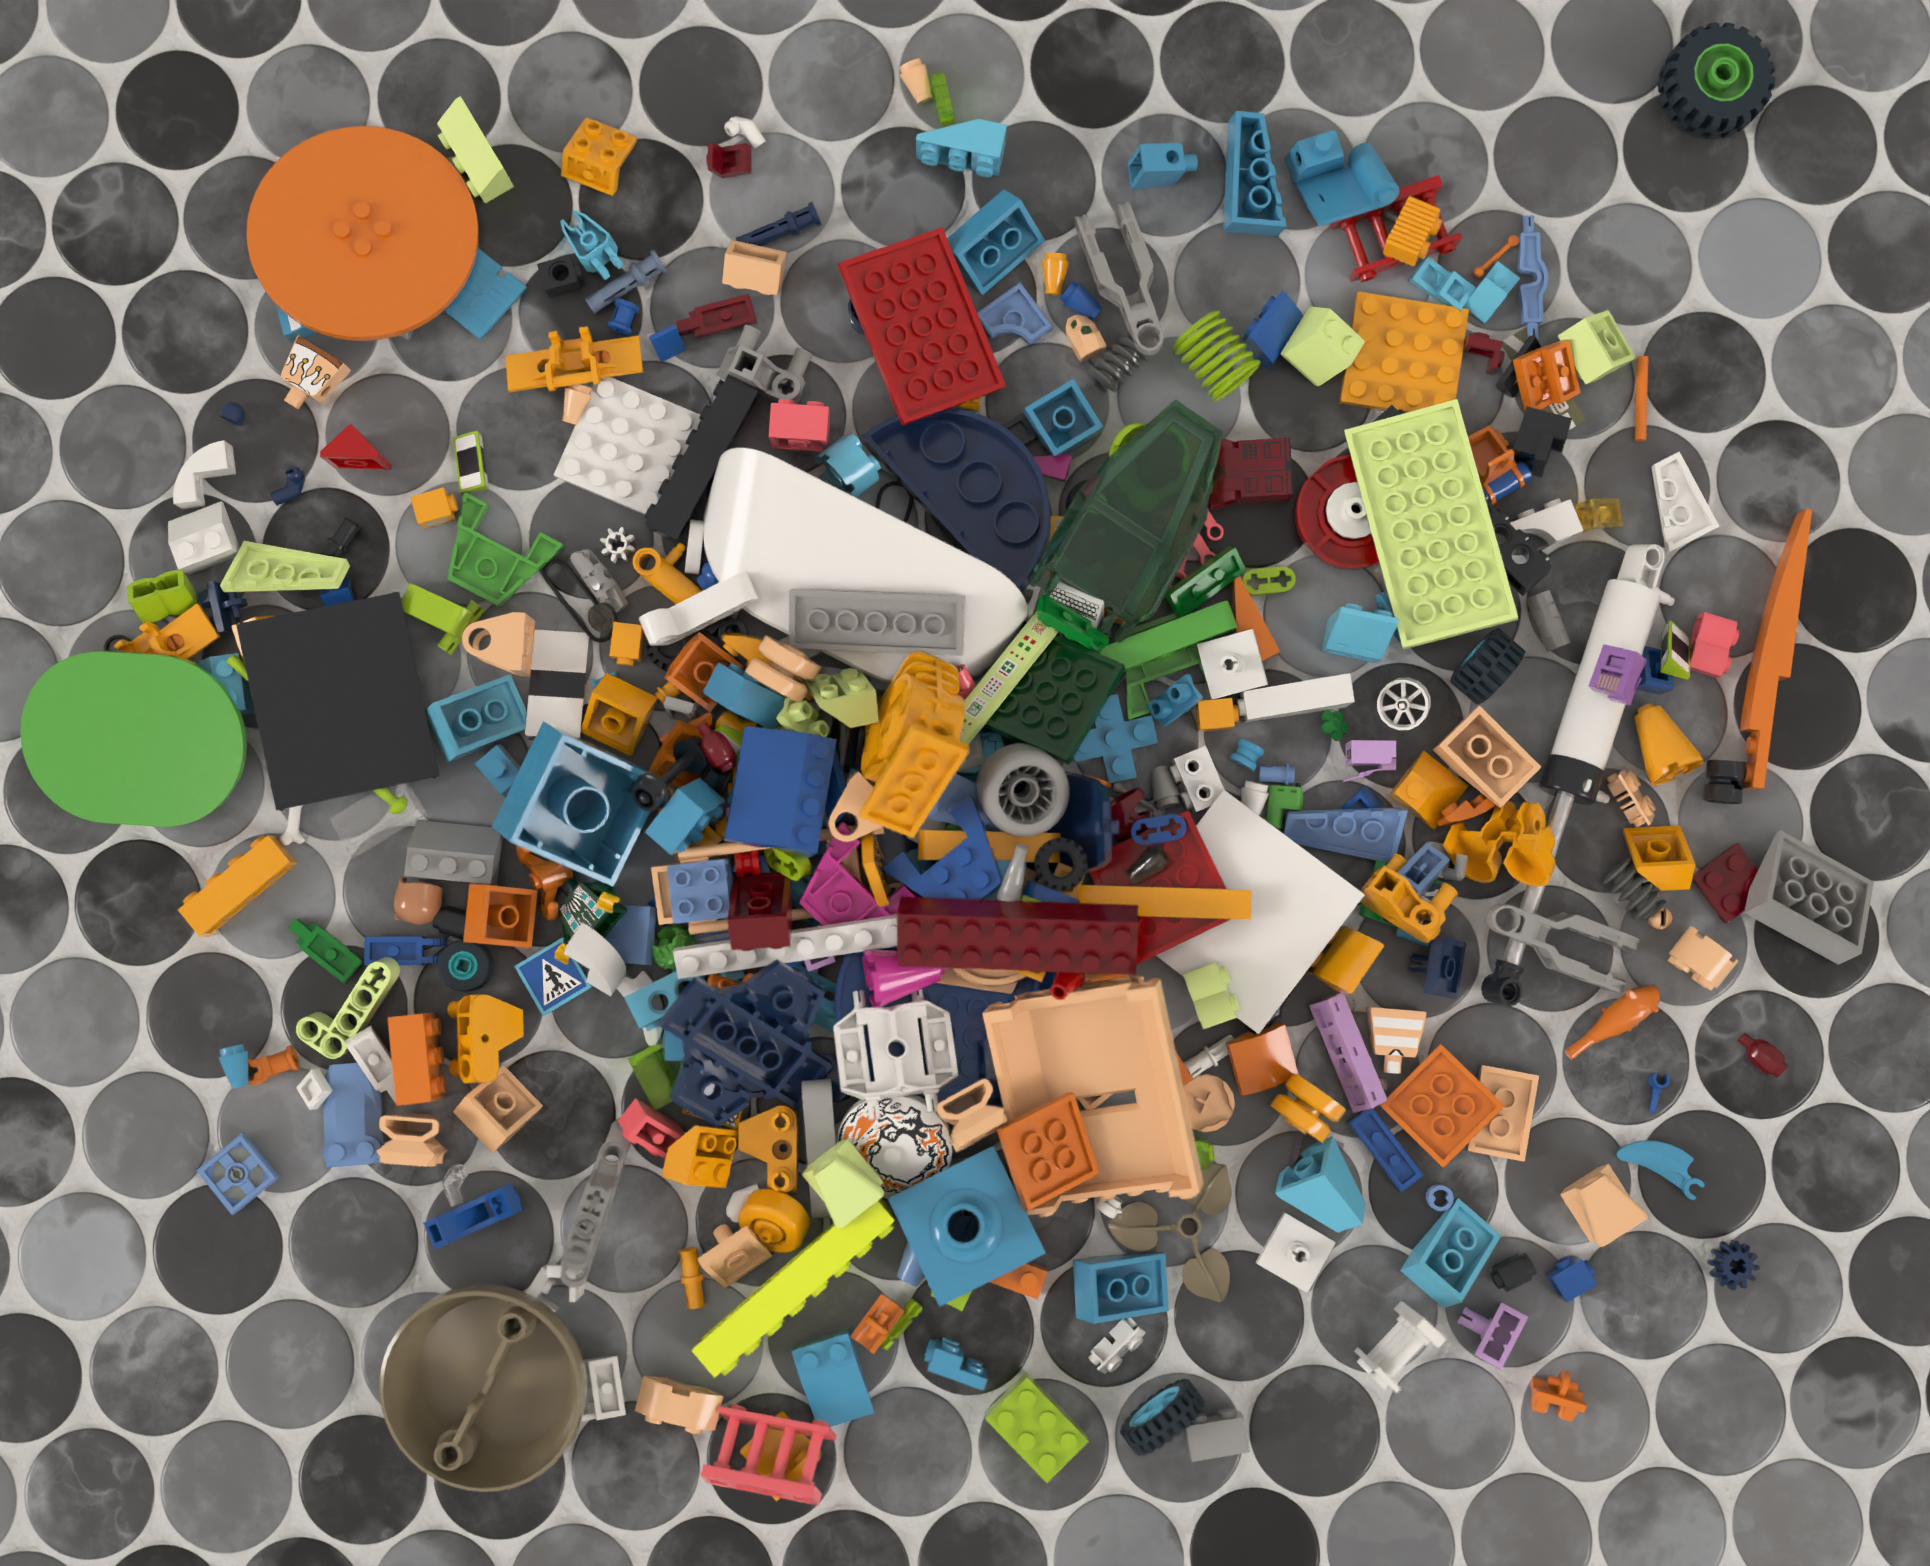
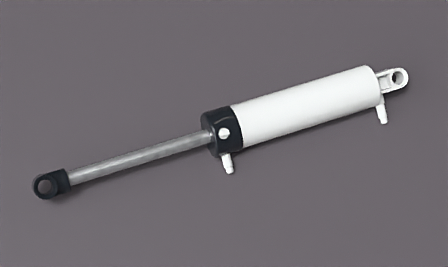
M1656 544L1631 545L1625 553L1617 579L1609 580L1606 584L1551 754L1548 755L1539 782V788L1542 791L1556 797L1547 823L1555 838L1556 845L1552 852L1554 859L1573 802L1592 805L1595 801L1608 803L1610 800L1609 795L1599 790L1626 704L1611 701L1608 698V694L1595 692L1589 687L1603 644L1636 651L1642 656L1659 602L1668 606H1672L1675 602L1673 597L1656 586L1665 557L1663 549ZM1527 885L1520 909L1536 914L1546 885L1539 887ZM1509 938L1503 960L1496 959L1494 973L1488 975L1482 982L1481 992L1484 999L1510 1007L1520 1001L1523 989L1519 978L1523 974L1524 968L1519 965L1526 944Z

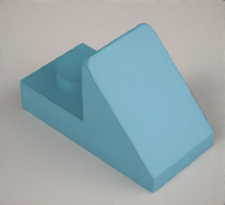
M1497 261L1469 297L1463 308L1469 309L1470 315L1482 324H1485L1520 278Z

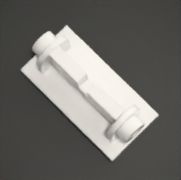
M1132 1318L1121 1319L1109 1332L1116 1340L1113 1344L1104 1337L1090 1351L1092 1354L1088 1358L1095 1366L1101 1363L1097 1368L1100 1372L1106 1374L1108 1371L1110 1373L1115 1371L1123 1362L1121 1358L1129 1350L1132 1352L1137 1349L1143 1342L1142 1336L1146 1332L1140 1327L1134 1329L1137 1323Z

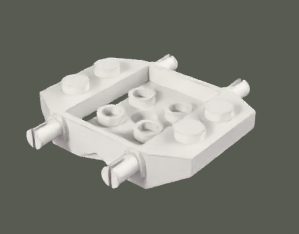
M922 989L911 993V1003L879 1008L866 1007L865 991H859V998L858 991L852 992L854 1001L853 1011L833 1026L841 1092L864 1100L867 1103L868 1120H874V1113L875 1120L881 1119L880 1099L922 1093L926 1098L927 1113H932L933 1110L937 1112V1094L939 1090L958 1077L950 1013L924 1000ZM917 1019H920L927 1075H925ZM863 1025L868 1026L875 1082H870ZM893 1042H899L904 1046V1054L900 1057H894L889 1053L888 1046Z

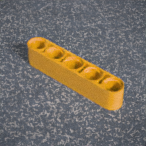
M918 830V860L942 859L968 837L964 831ZM985 831L996 860L1011 861L1016 845L1023 844L1028 847L1025 862H1034L1037 851L1044 843L1051 839L1061 838V833H1041L1035 836L1021 837L1006 832ZM1061 852L1052 854L1048 863H1060Z

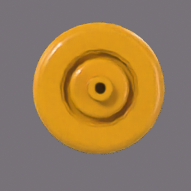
M758 1189L750 1193L738 1214L740 1228L742 1229L747 1225L770 1251L777 1253H788L798 1249L810 1228V1218L805 1208L793 1197L774 1189Z

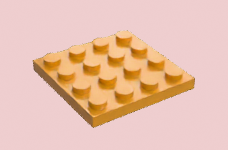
M1357 292L1351 328L1365 340V343L1353 363L1344 370L1339 404L1382 411L1393 405L1397 410L1401 409L1408 413L1455 400L1469 309L1462 308L1460 311L1452 306Z

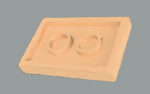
M1480 1065L1477 1079L1505 1107L1466 1145L1465 1150L1525 1162L1539 1076Z

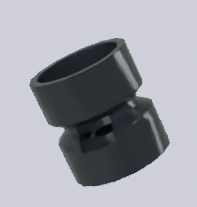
M1707 760L1705 776L1709 779V783L1704 786L1703 801L1720 804H1742L1743 787L1739 785V782L1744 780L1745 763L1729 760Z

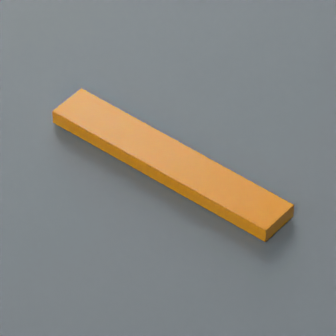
M1081 885L1076 896L1080 903L1138 905V916L1251 920L1252 890Z

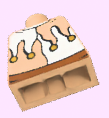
M298 335L280 377L292 386L284 401L298 410L307 396L318 403H322L350 373L351 369L340 360Z

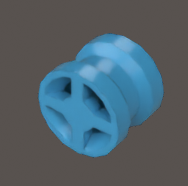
M1239 738L1237 742L1238 748L1236 752L1231 753L1229 759L1235 764L1254 772L1257 767V759L1262 757L1265 751L1256 744Z

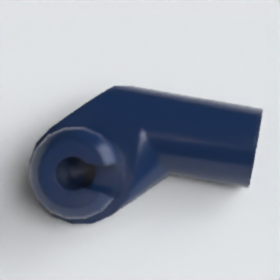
M292 466L288 468L285 473L287 475L285 487L271 493L276 506L300 496L305 483V474L298 467Z

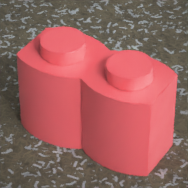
M1707 612L1698 614L1690 641V671L1713 678L1721 677L1723 673H1727L1731 665V657H1728L1729 649L1736 644L1739 637L1736 621Z

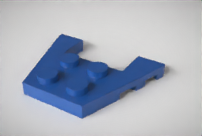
M972 796L968 797L950 812L968 837L925 873H921L906 852L900 853L883 867L887 873L924 898L984 900L997 890L1003 882L997 860L985 832L984 823L977 809L976 800Z

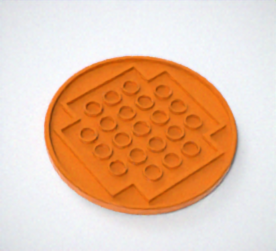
M355 126L330 130L313 136L289 150L269 169L254 194L247 219V246L250 260L257 278L271 300L285 314L306 328L326 336L351 341H371L396 337L415 330L437 317L454 301L465 286L472 272L479 244L478 218L474 202L466 183L456 168L440 152L422 140L400 131L375 126Z

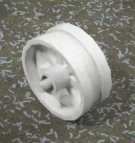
M1410 677L1397 678L1389 682L1381 690L1377 700V711L1382 721L1389 727L1397 730H1410L1419 726L1428 716L1431 708V696L1427 688L1420 681ZM1401 683V697L1389 688ZM1406 683L1418 688L1411 696L1406 695ZM1421 692L1425 699V705L1413 703V699ZM1385 693L1393 698L1396 703L1383 706ZM1396 708L1398 712L1394 721H1392L1385 711ZM1410 708L1423 710L1424 713L1416 721ZM1403 712H1406L1411 724L1398 723Z

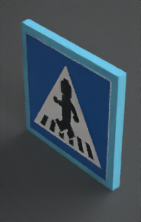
M564 937L514 966L542 1016L547 1015L593 987L586 982L587 976L579 962L569 958V963L566 965L555 959V951L559 945L563 944Z

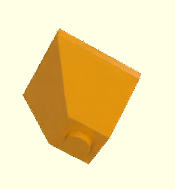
M1422 751L1388 796L1402 807H1407L1411 814L1430 829L1435 830L1438 826L1437 821L1444 816L1441 811L1452 802H1457L1469 785L1427 752Z
M1680 825L1623 828V835L1637 872L1661 891L1690 889L1696 864Z

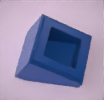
M673 324L649 337L661 361H666L686 350Z
M1364 785L1341 806V809L1383 808L1384 804Z

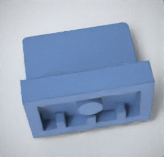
M731 859L669 865L667 867L672 917L675 924L728 918L733 884Z

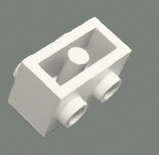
M1203 746L1174 758L1171 761L1173 766L1169 767L1175 783L1180 782L1184 793H1181V798L1186 809L1191 808L1193 814L1211 807L1224 790L1207 747ZM1188 764L1194 765L1195 772L1188 769ZM1199 790H1203L1206 793V798L1200 797Z

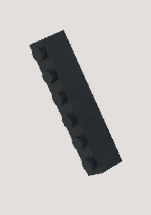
M729 374L725 381L720 380L713 392V395L716 397L712 405L706 404L699 417L702 423L698 430L692 429L685 443L688 445L684 455L679 454L672 465V469L675 471L671 479L663 481L658 491L661 497L656 505L652 503L644 516L647 520L646 526L648 529L675 544H678L711 485L721 455L732 447L759 398L758 390Z

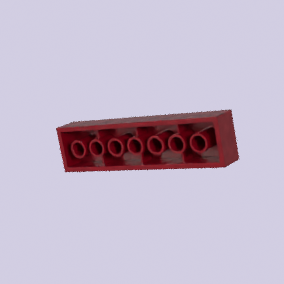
M900 897L897 911L898 966L1136 975L1138 905Z

